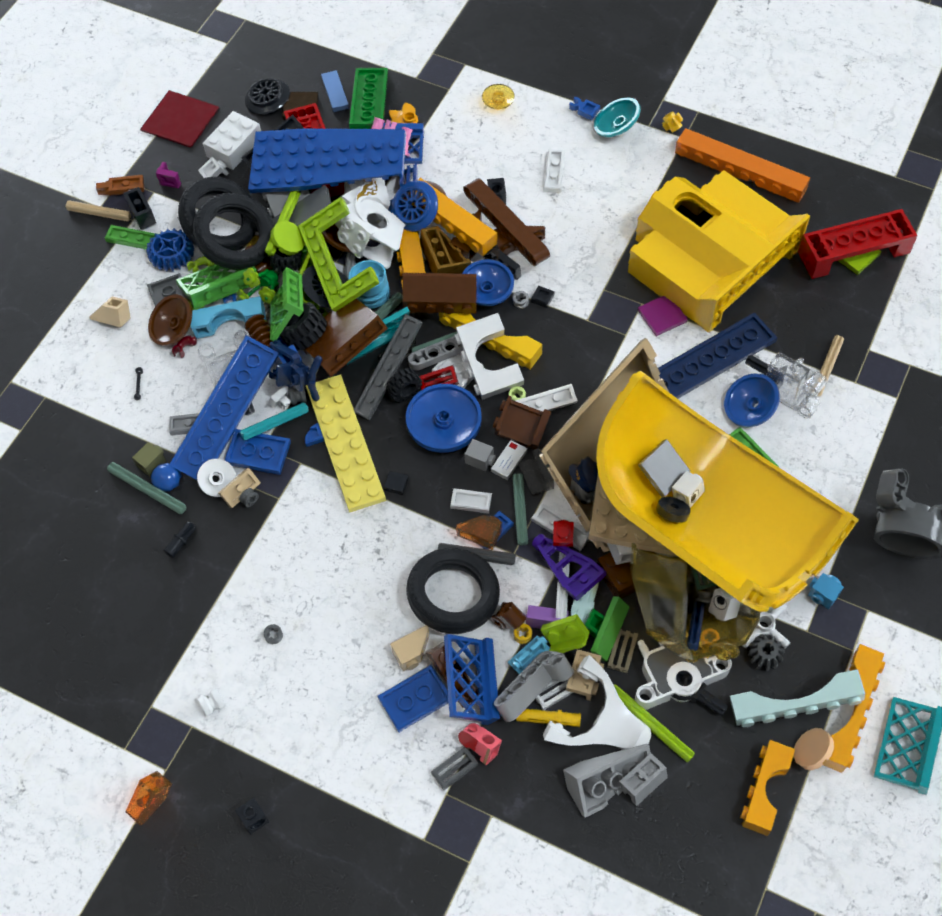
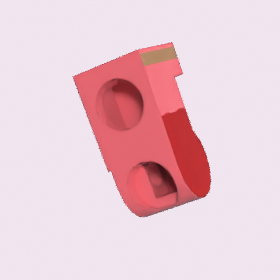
M470 723L458 734L460 743L481 756L480 761L485 765L498 755L502 740L478 724Z

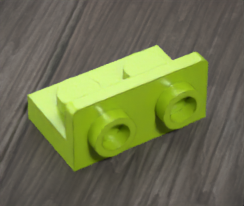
M577 614L543 624L541 627V632L551 644L549 651L560 653L584 647L590 633Z

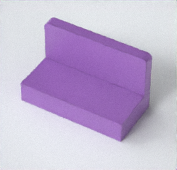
M528 605L526 624L531 628L541 629L543 624L560 619L556 618V609Z

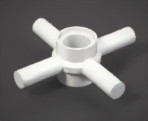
M741 603L740 609L753 620V630L740 642L741 645L747 648L757 636L763 637L766 634L771 637L775 636V640L781 642V646L786 649L791 642L775 629V619L787 608V605L784 604L773 609L770 613L762 612L758 614L752 608ZM759 622H765L769 627H763Z

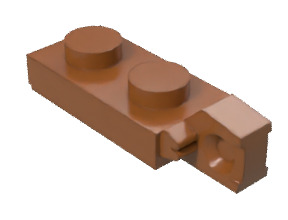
M143 175L109 178L108 181L96 183L98 195H119L137 187L144 192Z

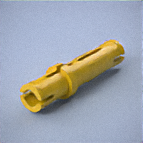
M525 709L516 718V721L548 724L549 721H552L554 724L560 723L564 726L580 727L581 713L562 712V710Z

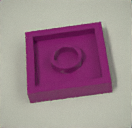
M665 296L638 307V312L655 336H659L688 321L681 309Z

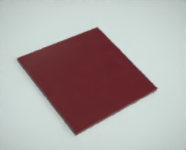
M169 90L140 130L191 148L216 114L219 106Z

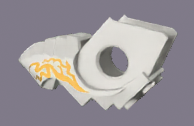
M380 177L373 178L371 182H365V180H357L355 184L345 182L342 198L345 200L350 214L335 224L339 229L337 233L339 240L345 243L349 250L359 259L364 256L369 260L379 262L385 269L390 268L393 252L400 248L403 229L406 225L388 210L390 200H388L389 194H387L385 181ZM385 218L387 226L381 228L377 223ZM370 237L380 242L376 247L367 246Z

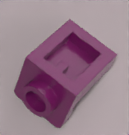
M162 162L156 170V176L160 185L179 189L181 181L178 172L168 170L166 162Z

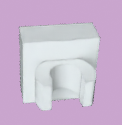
M282 386L270 397L269 404L273 408L279 404L285 410L291 403L290 399L286 397L289 390Z

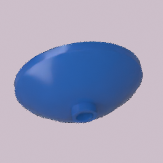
M484 259L476 261L466 267L462 273L477 274L478 305L493 306L500 304L511 295L514 288L512 272L506 265L496 260Z
M757 373L745 375L736 380L728 389L724 399L725 412L728 418L736 425L742 427L761 425L769 420L777 410L780 401L779 389L776 383L766 375Z

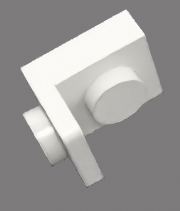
M211 157L198 170L203 178L217 177L221 172L226 176L229 174L226 170L227 165L221 159L217 160L214 157Z

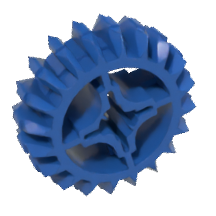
M167 228L165 232L160 230V234L154 233V238H150V242L147 243L146 253L149 261L154 267H157L159 270L164 269L166 272L169 269L174 272L175 268L181 270V266H187V262H190L191 257L194 256L193 242L181 229L177 231L174 228L170 231Z

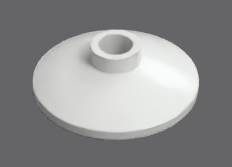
M222 459L206 461L200 467L197 474L199 487L204 493L212 497H221L218 492L236 478L234 468ZM217 476L219 478V481L214 482L212 480V477Z

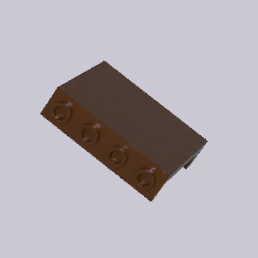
M355 299L338 311L334 312L332 310L324 317L327 321L325 332L314 344L303 349V351L313 359L318 355L321 356L322 362L320 365L329 376H333L388 328L375 312L358 299Z

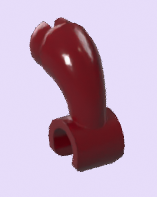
M191 335L183 337L172 348L174 357L177 352H180V357L183 358L185 356L183 347L195 346L197 344L196 337Z

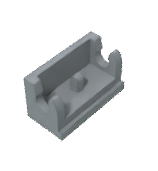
M650 753L619 781L624 794L628 793L632 802L637 806L668 778L667 768Z

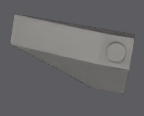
M648 744L584 760L563 769L567 789L583 817L586 818L604 809L608 805L607 801L623 791L619 781L651 753Z

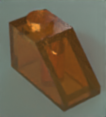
M482 515L459 523L456 526L458 537L491 550L494 549L502 532V521L494 516Z
M158 771L140 779L126 809V813L140 826L143 825L165 801L172 783Z

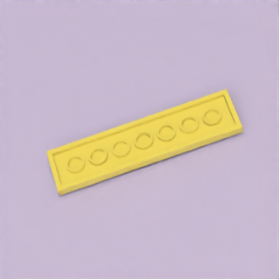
M341 374L316 382V388L320 396L318 401L312 399L306 385L349 513L386 501Z

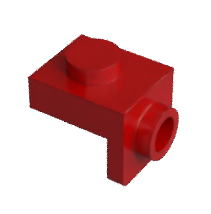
M567 520L554 521L553 546L573 547L574 522Z

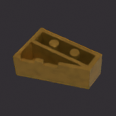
M438 226L421 229L420 245L432 273L462 274L466 267L471 264V261L461 254V250L451 243V239Z

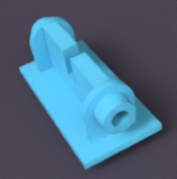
M536 636L510 659L508 664L520 674L540 653L550 650V647L546 644L547 640L543 636L540 638Z

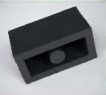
M139 187L123 193L140 230L156 224L153 212Z

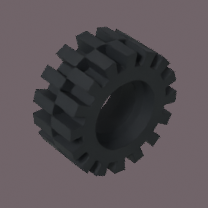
M277 248L275 255L269 256L270 266L274 270L277 269L278 272L284 271L286 267L296 271L301 266V251L295 255H287L280 252L279 248Z
M405 368L404 371L400 370L398 374L395 373V377H391L390 381L387 382L388 386H386L396 402H402V400L407 401V398H412L413 394H417L416 391L421 389L422 380L412 368Z

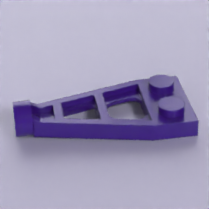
M543 534L536 536L532 542V546L541 553L563 590L576 601L606 576V571L592 559L566 546H553V540ZM558 550L566 556L556 564L550 556ZM570 562H575L582 566L571 578H568L563 572V568Z

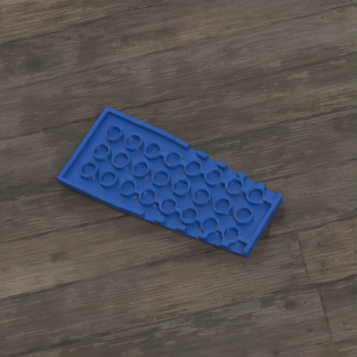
M304 128L255 132L248 190L250 193L301 191L321 188L322 185L330 184L331 187L338 186V183L342 182L355 184L357 180L371 182L373 178L380 177L383 180L389 179V176L396 175L402 178L406 146L405 129Z

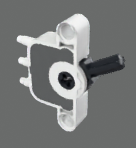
M681 625L675 626L679 640L669 644L661 632L657 633L656 637L661 647L649 651L643 640L638 641L637 644L644 658L642 671L648 682L637 689L635 701L647 710L670 701V698L680 702L692 701L693 703L699 700L721 716L726 712L727 704L706 691L705 688L707 685L727 677L732 665L731 659L727 655L719 654L707 659L700 644L698 650L689 651L686 648L688 637ZM716 664H722L726 669L721 670L717 668ZM687 679V682L680 683V680ZM646 694L650 697V700H642L640 695Z

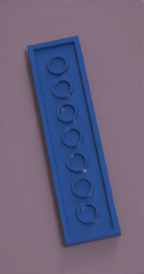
M247 335L245 336L170 462V466L197 480L198 471L206 461L219 459L279 355L277 351Z

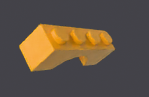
M769 740L767 746H762L759 754L762 762L760 766L756 765L753 778H756L755 785H750L746 797L750 801L748 806L744 805L740 816L741 819H744L742 827L766 836L771 832L777 809L771 805L766 796V782L774 776L787 774L795 752L794 748Z

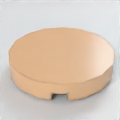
M813 728L801 735L794 747L793 757L796 763L805 770H815L823 766L822 762L825 759L829 760L834 750L833 738L822 728Z

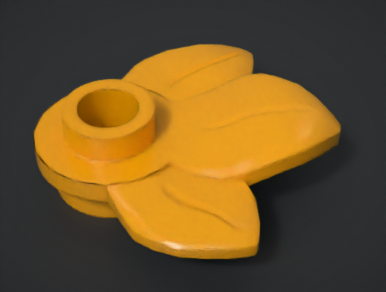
M404 103L402 110H389L390 118L392 119L391 123L392 121L396 123H418L415 108L409 103Z

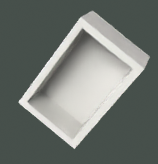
M232 111L203 142L206 157H214L217 160L221 159L228 168L233 170L242 161V157L254 147L255 132L261 131L260 124Z

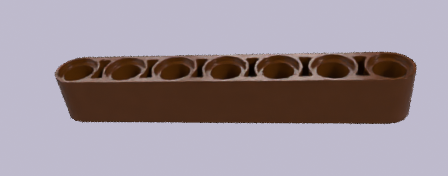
M480 178L463 187L467 198L533 266L540 264L550 257V252L546 245Z

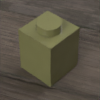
M149 442L132 457L135 465L149 477L158 465L166 462L163 456L164 451L158 445L153 446Z

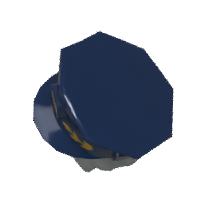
M587 456L581 459L578 464H571L568 467V472L572 478L569 489L574 490V496H577L581 503L584 504L594 501L598 474L597 463Z

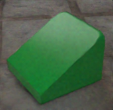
M593 608L584 625L590 632L589 634L596 639L605 616Z

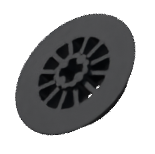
M261 79L254 83L247 92L245 105L248 110L256 114L274 112L287 102L290 95L289 86L279 79Z
M312 265L302 275L303 289L312 301L323 307L331 308L316 269ZM337 269L342 284L347 282L346 276Z

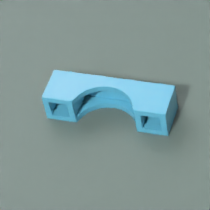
M258 296L193 310L191 329L197 339L214 335L221 324L230 320H241L246 323L249 318L257 314L264 315L266 320L265 306L261 297Z

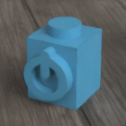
M822 573L819 579L815 577L808 586L811 588L808 596L815 603L830 609L844 586L835 576Z

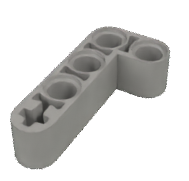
M544 651L496 698L494 706L504 721L511 722L519 717L552 680L566 681L574 674V670L563 653Z

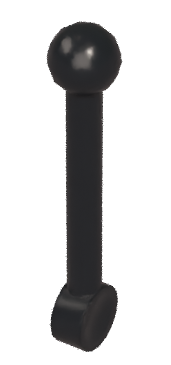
M137 367L135 369L137 383L134 399L140 400V379L143 369Z

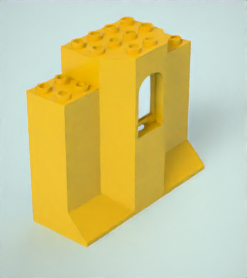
M725 170L719 175L716 174L701 189L687 179L675 176L672 180L667 181L659 191H655L652 194L649 202L637 219L636 241L639 243L633 245L630 249L628 273L660 297L665 296L681 309L684 315L710 333L721 323L723 312L783 257L790 259L798 252L810 215H788ZM682 205L696 216L705 210L713 217L703 226L699 227L676 209Z

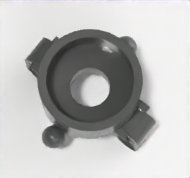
M905 469L883 471L876 493V500L880 505L876 508L878 510L876 513L877 525L874 533L876 543L889 551L904 556L923 559L941 557L942 504L930 507L922 503L913 502L907 498L909 474Z

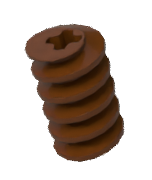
M262 314L252 316L246 321L244 326L246 331H248L249 337L270 348V342L274 343V341L270 340V326L267 325L268 322L264 319L265 316Z

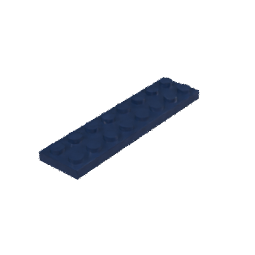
M754 312L658 367L659 377L663 379L670 394L679 399L746 360L749 355H754L775 343L777 336Z

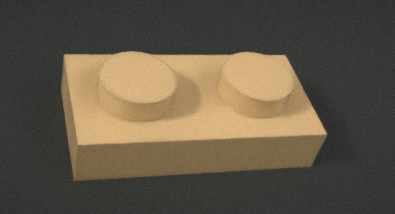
M246 468L218 494L230 508H233L240 502L239 497L247 488L254 489L261 482L249 468Z

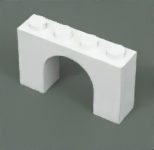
M498 313L456 327L457 334L454 336L457 344H461L463 348L461 355L464 362L467 361L469 364L467 371L470 379L474 378L476 384L473 386L477 396L480 395L483 400L508 391L515 386L524 385V379L518 363L492 371L483 368L476 360V351L482 343L504 335L505 329Z

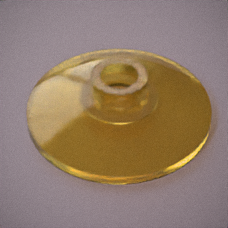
M504 84L490 85L482 93L483 103L492 109L507 108L514 102L515 98L514 91Z

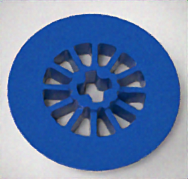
M419 180L410 181L402 185L396 192L392 202V213L406 225L404 229L407 231H419L426 228L434 220L438 210V198L434 189L428 183ZM412 202L415 203V206H416L415 209L412 208V207H413V206L411 205Z

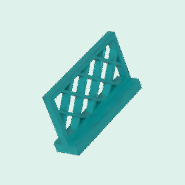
M408 307L383 319L382 321L388 329L351 359L347 365L390 342L405 314L409 315L410 310Z
M893 697L874 773L875 778L918 790V793L927 795L942 731L941 706L934 708ZM896 704L905 706L909 713L899 717L895 711ZM924 711L931 713L929 720L921 723L916 714ZM912 716L918 725L908 730L903 720ZM899 723L905 732L895 737L890 727ZM921 729L926 738L917 743L911 733ZM908 736L913 745L903 749L898 740ZM894 742L900 752L890 757L885 748ZM917 749L921 759L912 763L906 753ZM903 755L909 765L899 770L893 760ZM888 762L896 771L890 775L880 773L881 766ZM912 768L917 776L916 781L906 780L902 773Z

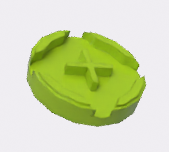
M280 221L272 228L270 237L272 243L279 248L280 252L287 255H295L305 246L300 229L294 223Z

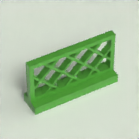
M216 264L176 279L177 285L190 300L194 310L232 295L239 289L249 288V285H245L243 282V272L247 271V269H237L235 272H228L233 269L223 268Z
M287 267L283 271V284L270 303V340L272 341L278 339L293 314L300 317L303 312L302 275Z

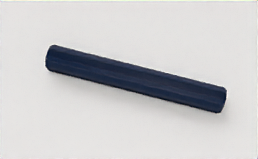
M695 602L693 604L686 647L689 651H696L699 647L705 607L703 602Z

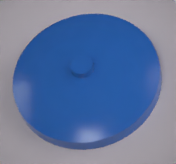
M436 384L421 390L412 398L406 410V425L412 439L421 447L440 453L453 452L467 446L477 436L482 422L481 408L477 399L468 390L453 384Z

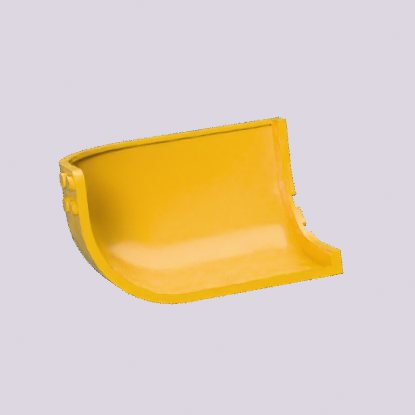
M641 371L634 373L630 377L628 384L618 394L617 400L603 422L597 444V469L603 490L612 505L624 517L724 591L756 611L766 612L769 610V607L776 609L798 595L807 586L805 582L810 576L816 577L826 566L859 521L847 510L845 511L712 424ZM666 439L689 468L690 473L698 474L704 481L705 492L690 508L691 512L688 520L681 523L666 520L658 514L656 507L659 499L662 497L638 466L652 450ZM672 490L665 497H673Z

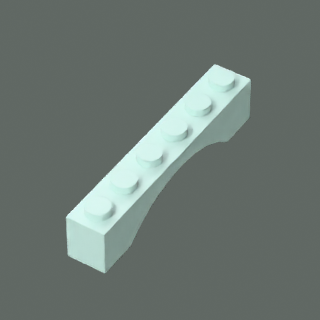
M857 669L837 673L821 690L799 699H771L750 691L731 695L730 700L736 725L750 727L754 725V722L763 721V723H770L779 717L789 719L796 717L799 713L814 714L819 711L818 709L827 708V710H834L843 704H849L850 706L858 705L865 699V691Z

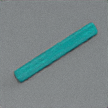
M303 402L240 431L243 440H248L306 414L309 411L308 406Z

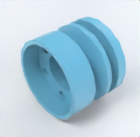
M365 260L351 268L349 280L371 266L376 273L379 284L356 299L368 308H377L387 302L390 296L387 274L384 266L379 262Z

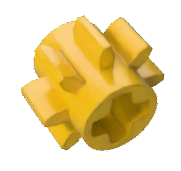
M672 111L663 117L665 122L662 123V126L666 132L671 130L673 133L682 127L681 122L683 118L679 112L675 114Z

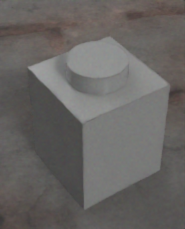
M472 439L465 452V463L486 471L488 466H492L495 461L494 447Z

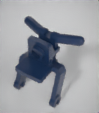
M274 340V343L270 342L271 349L290 358L291 362L277 365L276 369H273V373L269 372V378L275 379L278 387L286 385L290 388L295 386L299 392L303 391V385L306 384L312 399L318 401L320 396L315 380L322 357L316 356L309 370V367L300 361L298 352L281 344L279 340Z

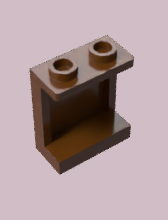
M508 396L507 401L503 400L499 410L502 411L500 418L496 416L493 428H496L494 434L537 450L552 411L544 409L542 412L512 400L511 396Z

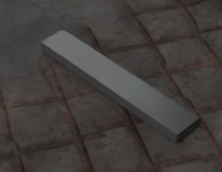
M405 314L354 408L356 414L369 421L371 420L387 390V382L390 381L391 377H394L423 324L421 321Z

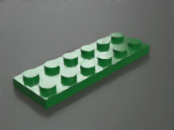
M356 68L349 129H371L374 117L384 120L388 68Z

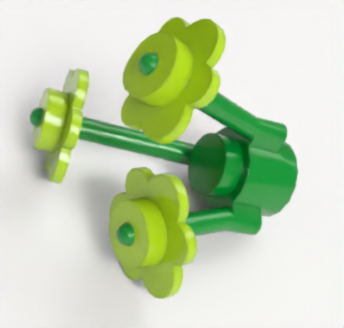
M248 268L247 271L243 272V282L253 289L247 294L242 289H239L236 292L238 301L249 299L253 293L259 290L258 294L262 301L270 304L276 294L274 289L279 285L277 274L268 269L257 273L254 272L253 268Z

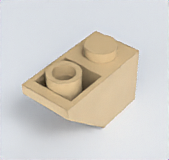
M112 296L89 316L90 320L122 327L131 318L128 300Z

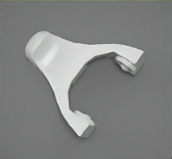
M590 655L583 658L577 672L581 673L584 679H592L596 682L599 680L603 684L605 692L604 706L599 712L593 727L586 733L572 737L570 732L563 729L562 724H554L552 721H549L543 733L544 740L569 746L604 744L622 750L649 744L651 739L650 728L626 708L605 670Z

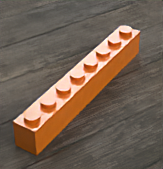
M687 128L684 129L676 142V154L721 172L725 170L738 179L755 181L757 187L799 203L808 188L810 181L808 176Z

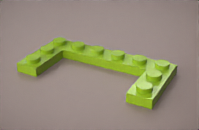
M342 197L298 225L331 310L334 312L379 284L376 273L371 266L343 284L341 282L322 232L350 214L347 204Z

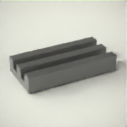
M463 747L431 771V774L435 777L438 784L441 785V788L446 790L478 766V762L470 751ZM464 754L467 755V757H465L463 760H461L459 763H457L443 775L439 776V773L441 771H443L445 768H447L449 765H451ZM471 761L470 764H468L466 767H464L462 770H460L458 773H456L454 776H452L450 779L444 782L446 778H448L450 775H452L454 772L460 769L467 762Z

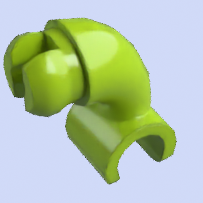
M202 256L195 261L188 262L187 268L189 271L193 269L194 273L199 271L198 266L205 265L209 267L214 265V263L205 256Z

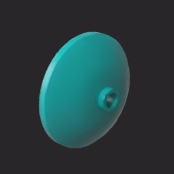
M626 97L606 105L598 113L594 121V129L597 134L602 137H615L628 131L639 118L641 107L638 101L634 98Z

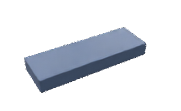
M337 70L321 74L333 112L349 109Z

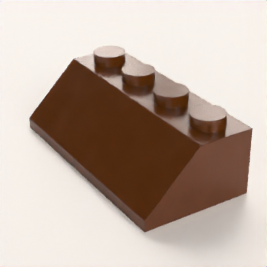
M403 273V308L408 307L410 313L476 314L477 274Z

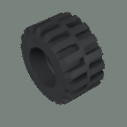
M303 303V312L300 317L293 314L280 337L288 347L294 345L297 351L303 350L314 344L326 330L327 321L312 303Z

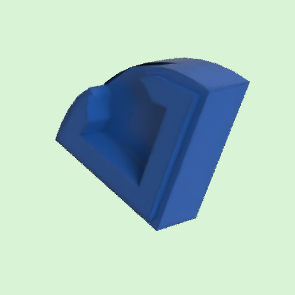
M319 423L311 426L306 434V447L324 442Z

